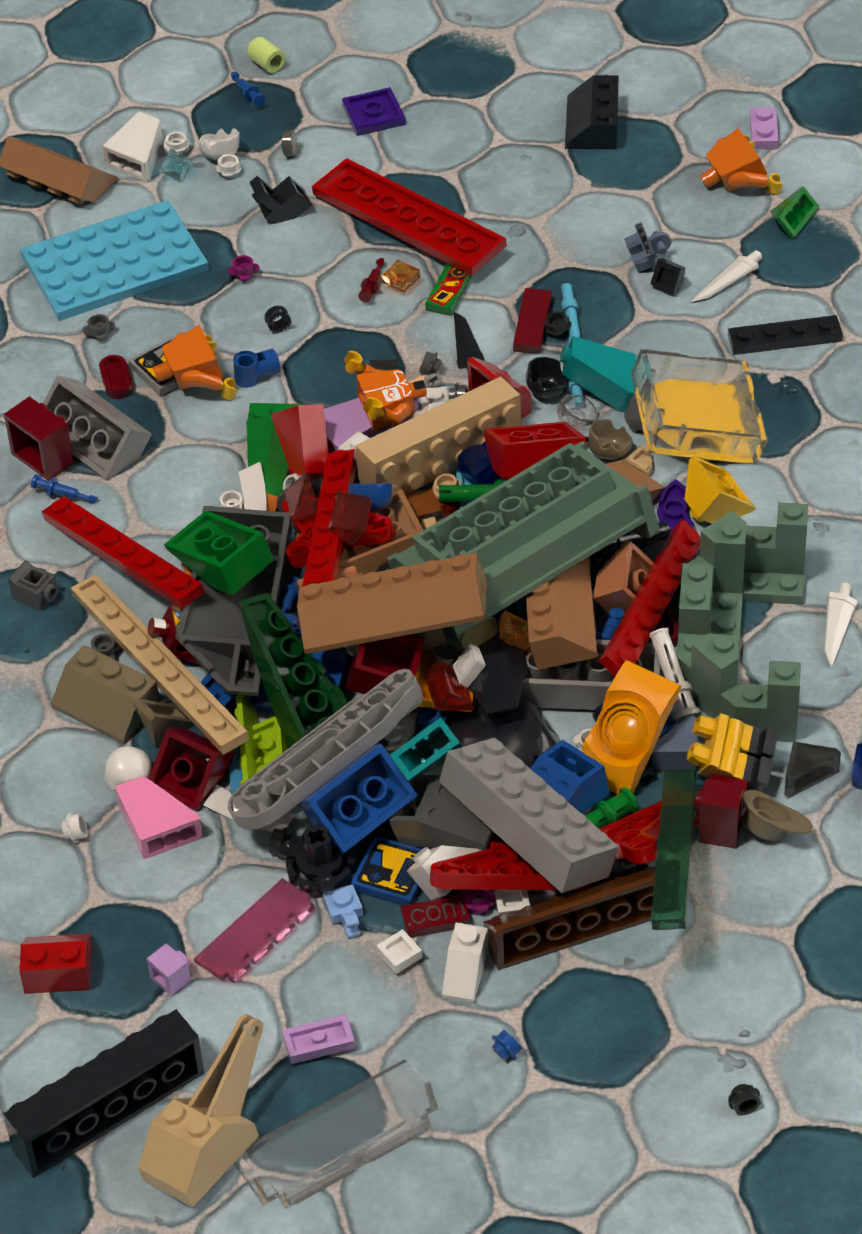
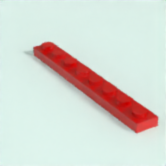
M355 449L337 450L327 454L302 587L312 583L319 584L337 580L350 507L349 485L354 484L357 467Z
M65 496L54 501L50 506L41 511L45 521L181 609L205 593L202 583Z
M684 519L675 524L599 659V662L614 677L626 660L636 664L650 638L649 634L654 631L681 581L683 563L687 564L692 561L700 547L698 532Z

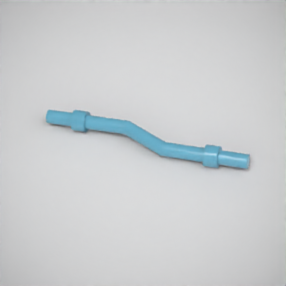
M564 283L561 285L563 297L561 302L562 312L571 321V328L568 330V346L573 336L580 338L577 319L579 310L577 300L573 297L571 284ZM568 378L567 385L569 392L572 393L574 408L583 409L585 407L584 388Z

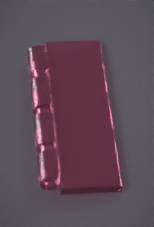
M282 878L194 958V962L221 981L227 977L228 980L236 983L252 968L250 963L257 964L274 948L272 942L278 944L296 928L294 922L300 924L315 910L314 904L310 901V895Z

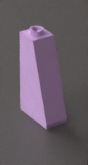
M359 398L324 409L329 454L337 451L340 445L358 431L372 438L394 427L389 425L373 431ZM418 398L414 399V413L419 411L420 403ZM411 417L405 419L402 423L410 420Z

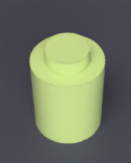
M264 37L255 38L248 46V57L269 73H276L283 67L286 60L285 53Z

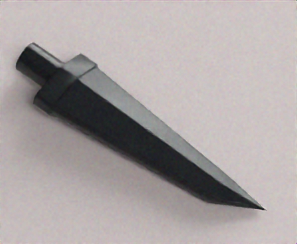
M453 311L457 352L456 363L459 369L467 368L468 372L467 359L474 357L484 361V356L466 318Z

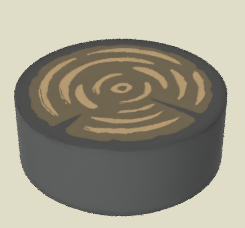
M285 130L282 133V151L286 157L296 156L297 137L294 130Z

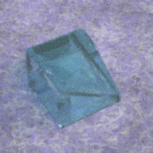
M169 149L159 171L179 182H183L193 161L181 153Z

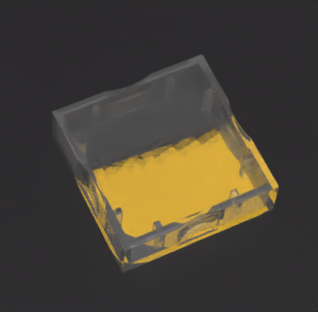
M640 349L631 371V377L648 453L682 457L695 456L700 459L757 464L767 443V436L761 413L755 403L754 386L747 361L716 357H692L680 353Z

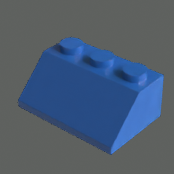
M378 744L368 749L301 801L299 805L315 827L321 825L328 829L331 843L342 853H345L418 795L382 744Z

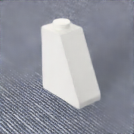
M139 111L103 145L105 166L148 183L151 179L163 140L160 119Z

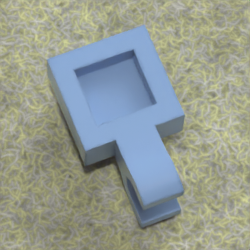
M354 885L322 893L332 925L342 922L348 939L360 936L358 917L363 916V908Z

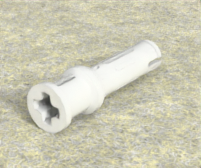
M661 628L651 632L649 635L664 677L682 685L673 705L676 714L673 717L674 721L682 722L691 714L697 717L701 712L699 708H696L690 692L693 689L692 685L684 679L668 632L669 630L668 628Z

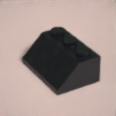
M593 75L567 95L565 149L617 150L619 75Z

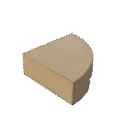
M642 444L624 459L625 462L647 476L651 475L653 459L650 450Z

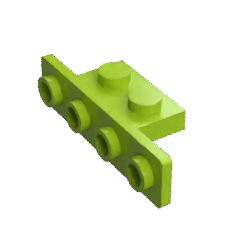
M237 695L235 716L237 721L247 730L250 739L240 745L241 755L238 757L242 768L243 779L240 781V785H242L285 752L288 746L276 717L274 716L258 723L256 708L244 695Z

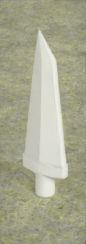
M755 250L748 256L736 258L731 265L699 292L691 302L708 299L751 271L756 270L759 267L757 262L762 259L761 253Z
M841 583L838 593L829 592L827 597L824 653L831 668L854 609L857 606V600L849 596L851 585L848 583Z

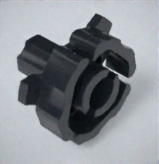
M321 825L312 828L308 827L294 843L282 842L279 848V857L286 859L285 864L289 884L294 888L299 886L302 896L321 898L324 892L351 885V874L356 872L352 848L342 853L331 843L329 831L326 827ZM344 859L348 867H345L341 874L338 875L339 868ZM297 868L304 875L306 880L301 877H299V879L297 878V873L295 872Z

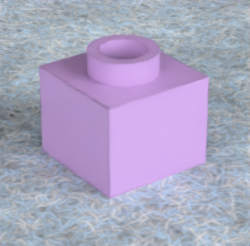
M167 943L147 958L150 978L170 996H173L191 981L188 958L180 950L175 951Z

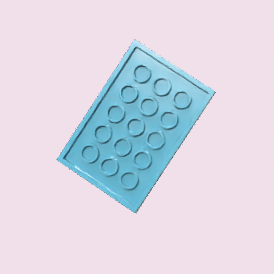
M169 200L20 248L24 262L58 321L209 271L207 260Z

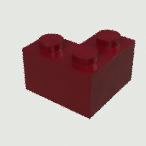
M710 774V779H705V784L702 786L701 791L697 790L694 809H697L694 829L699 830L698 843L736 849L741 829V819L746 806L743 801V795L748 790V780Z

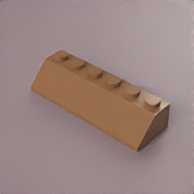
M460 554L451 558L430 560L421 564L399 566L395 569L369 572L365 575L339 578L334 581L319 584L312 583L300 587L297 609L305 653L310 654L485 620L487 579L478 554Z
M587 557L526 595L529 644L538 670L598 657L590 558Z

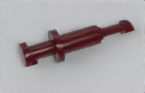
M383 258L376 260L377 267L372 269L369 277L365 278L361 283L362 290L359 292L358 297L362 302H369L372 294L377 293L379 289L378 281L382 274L380 270L385 263Z

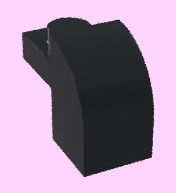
M259 176L250 181L254 191L252 197L258 203L264 218L270 222L280 223L295 219L312 206L305 189L290 176L274 189Z

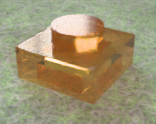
M397 260L382 275V281L384 284L405 293L420 278V269Z
M505 611L499 617L500 639L509 645L526 650L530 646L528 621Z

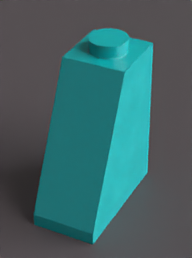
M573 336L569 345H564L560 354V362H563L562 374L617 410L625 412L634 395L636 354Z
M440 717L390 754V757L407 780L410 781L439 767L445 762L448 751L463 746Z

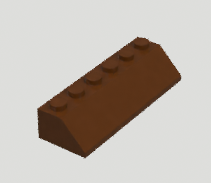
M665 863L655 867H647L640 872L624 877L619 876L611 881L596 886H588L580 891L565 896H557L549 901L534 906L529 905L521 910L506 915H497L490 920L484 921V927L488 928L489 952L498 971L679 912L680 871L677 867Z

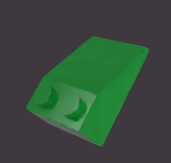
M207 510L164 544L166 550L209 585L230 595L241 590L247 582L274 561L263 532Z

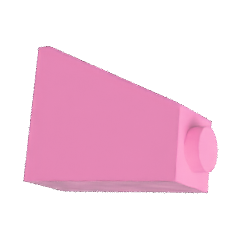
M142 776L115 786L119 809L143 859L203 838L201 821L198 814L147 777Z

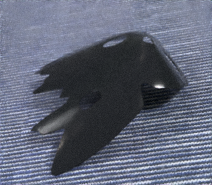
M520 697L518 708L514 709V712L508 717L497 718L494 717V714L486 716L479 704L472 705V712L453 710L445 713L447 720L457 719L447 725L463 747L496 738L529 768L534 764V756H540L560 742L559 736L535 702L527 697ZM533 712L537 719H532L529 713ZM543 720H544V721L547 723V725L550 727V729L552 730L553 734H552V733L550 732V730L547 728V726L545 725V723L543 722Z

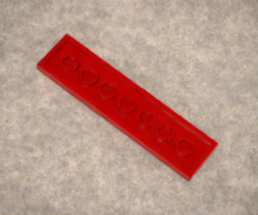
M348 158L344 159L312 185V192L315 196L471 276L507 246L505 237Z

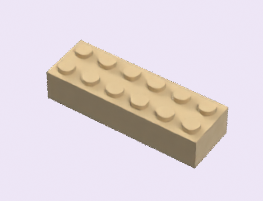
M498 377L357 444L356 455L359 484L391 483L392 493L402 489L404 494H407L434 481L442 474H449L488 455L484 429L522 425L520 394L502 377Z

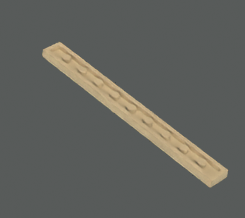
M96 574L71 587L73 597L114 638L150 678L157 681L158 687L223 755L250 740L247 730L156 636L148 635V628Z

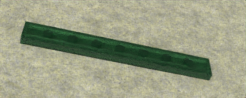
M696 768L664 770L651 917L652 930L686 928L697 782Z

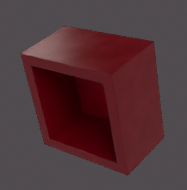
M29 396L4 413L11 454L47 481H50L74 463L73 447L68 432L69 425L63 417L52 413L45 404L38 403Z
M409 634L357 644L345 689L365 694L389 675L401 669L410 670L416 677L424 638Z

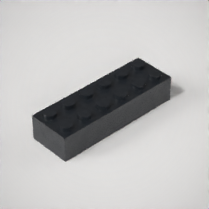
M175 1009L167 1015L158 1017L152 1024L139 1032L131 1033L124 1041L114 1047L103 1050L94 1059L81 1067L73 1068L66 1076L56 1082L43 1086L36 1094L26 1100L12 1105L9 1110L3 1113L11 1148L32 1178L42 1174L205 1074L198 1034L178 1010Z

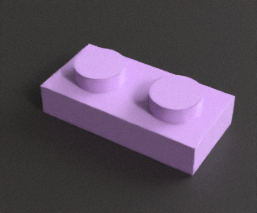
M750 108L751 141L755 142V149H778L776 108Z
M347 1014L282 1030L290 1064L355 1049V1040Z

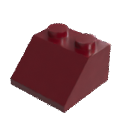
M186 728L166 729L149 780L183 804L195 810H201L216 785L221 786L225 781L235 751L231 750L223 755L209 739Z

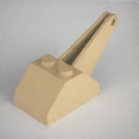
M248 1014L240 1016L229 1038L193 1097L173 1099L151 1122L138 1165L140 1175L144 1182L192 1208L259 1137L255 1124L240 1115L258 1044L263 1032L262 1021Z

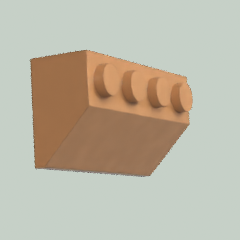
M7 136L0 157V167L7 169V175L20 179L21 176L27 177V183L40 188L42 184L49 186L47 191L62 196L63 192L69 194V200L82 205L84 200L95 203L118 178L37 144Z

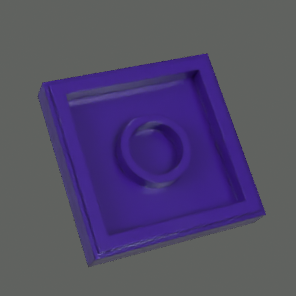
M391 87L342 98V106L356 136L406 125V118Z

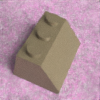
M83 645L65 664L51 702V708L125 744L143 724L133 704L135 700L143 699L160 702L156 680Z

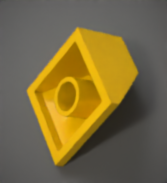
M695 456L689 459L684 500L691 508L690 514L701 523L706 521L712 524L731 511L739 517L753 512L756 507L729 471Z

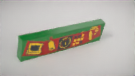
M447 263L425 302L426 310L452 315L472 276Z

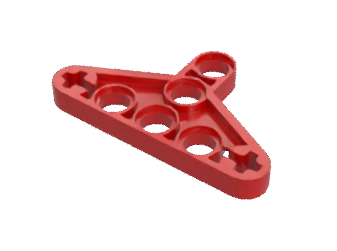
M293 495L282 503L283 511L291 513L292 527L299 534L286 548V554L292 567L301 568L306 566L319 500L317 498ZM349 507L342 548L383 544L393 539L395 529L389 517Z
M671 797L599 830L604 832L608 838L619 846L615 860L625 858L634 864H644L660 856L656 840L687 815L681 797Z
M493 832L486 850L433 863L430 868V884L438 889L558 890L495 832ZM587 885L581 886V887L576 888V889H573V890L583 889V888H585Z

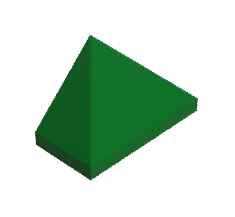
M803 186L770 212L792 239L819 208V205Z

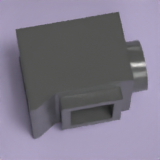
M27 560L8 579L12 599L39 611H42L49 602H52L58 593L55 575L33 566Z

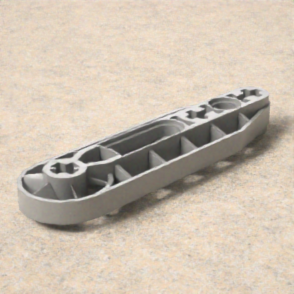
M408 669L395 671L369 692L348 702L239 786L228 801V810L238 827L258 829L280 819L388 735L403 717L422 703V688L417 678Z

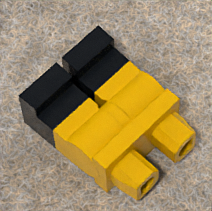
M722 713L716 718L701 715L695 720L692 732L694 735L706 738L705 744L702 745L696 742L691 744L686 760L700 767L698 774L706 777L713 774L748 780V790L761 791L768 786L773 764L771 758L775 754L778 730L768 727L765 730L747 725L740 720L729 718V716Z

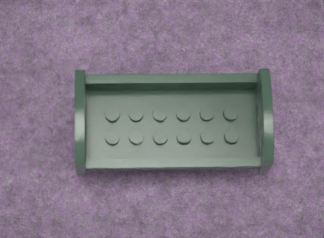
M581 441L576 445L571 443L565 445L413 536L415 545L400 554L394 553L387 558L390 569H395L399 566H411L430 560L451 558L460 554L477 553L487 579L486 619L628 532L632 531L642 537L651 538L658 534L660 529L648 487L643 485L639 488L589 453L585 443ZM481 621L442 628L448 647L463 653L465 650L460 641L462 633Z

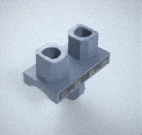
M642 222L634 225L637 233L624 238L625 243L632 255L631 258L638 273L650 267L655 270L658 260L656 253L665 254L671 246V238L667 233L654 231L649 238Z

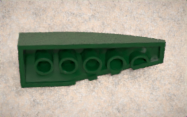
M265 593L240 600L239 606L266 694L290 748L348 702L339 686H334L325 673L327 671L320 661L317 663L311 654L305 653L302 638H298L290 628L291 623L270 595Z

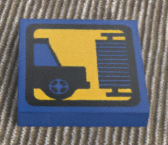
M374 836L351 881V885H354L356 892L400 905L413 904L420 887L407 870L415 863L413 857L422 849Z

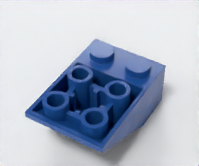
M561 740L541 754L530 768L582 814L610 794L604 765L565 740Z

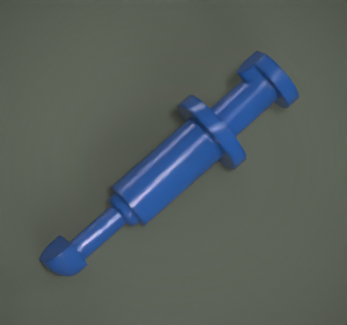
M231 72V78L237 82L238 88L243 92V97L247 101L253 102L257 107L262 106L265 102V97L260 94L259 88L255 85H250L244 79H240L238 72Z
M35 474L31 481V488L40 487L46 489L47 496L57 494L73 500L80 498L91 504L95 503L98 497L93 495L81 494L76 488L57 483L58 480L54 477L49 482L43 480L42 476Z
M298 577L291 578L289 584L282 590L283 599L279 608L283 614L291 610L293 603L298 602L297 580L300 579Z

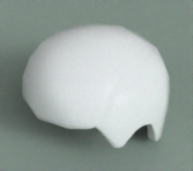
M219 129L215 135H202L199 140V148L206 157L213 160H218L222 155L226 154L234 155L239 148V132L236 129H232L230 135H228L223 129Z
M131 746L119 747L112 751L105 763L104 780L112 790H115V786L128 780H134L142 776L149 779L152 771V760L141 749Z

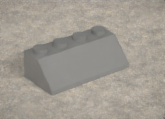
M57 375L43 402L52 413L63 417L67 421L70 442L73 447L72 454L108 480L140 458L152 435L75 379Z

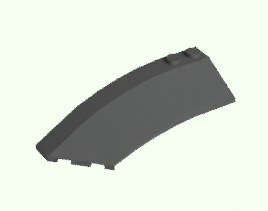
M203 506L202 513L207 510L263 532L274 561L233 595L213 588L192 571L191 577L202 583L205 593L183 608L175 637L228 694L259 696L263 682L247 636L239 602L240 600L268 593L279 607L282 601V590L288 564L286 548L291 544L292 538L291 513Z

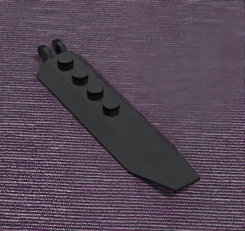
M515 602L491 616L496 620L498 631L495 636L478 646L486 666L471 683L469 689L486 716L518 708L528 673Z

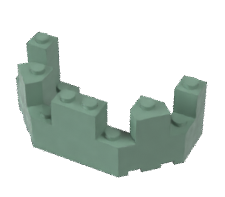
M778 502L777 527L748 526L747 522L731 511L700 531V556L687 564L683 563L677 657L685 681H689V684L692 685L693 689L690 692L693 700L696 701V706L708 717L716 718L722 713L729 716V718L740 720L747 725L765 730L768 727L778 730L777 741L796 743L801 662L769 661L768 685L737 683L742 601L802 605L808 504Z

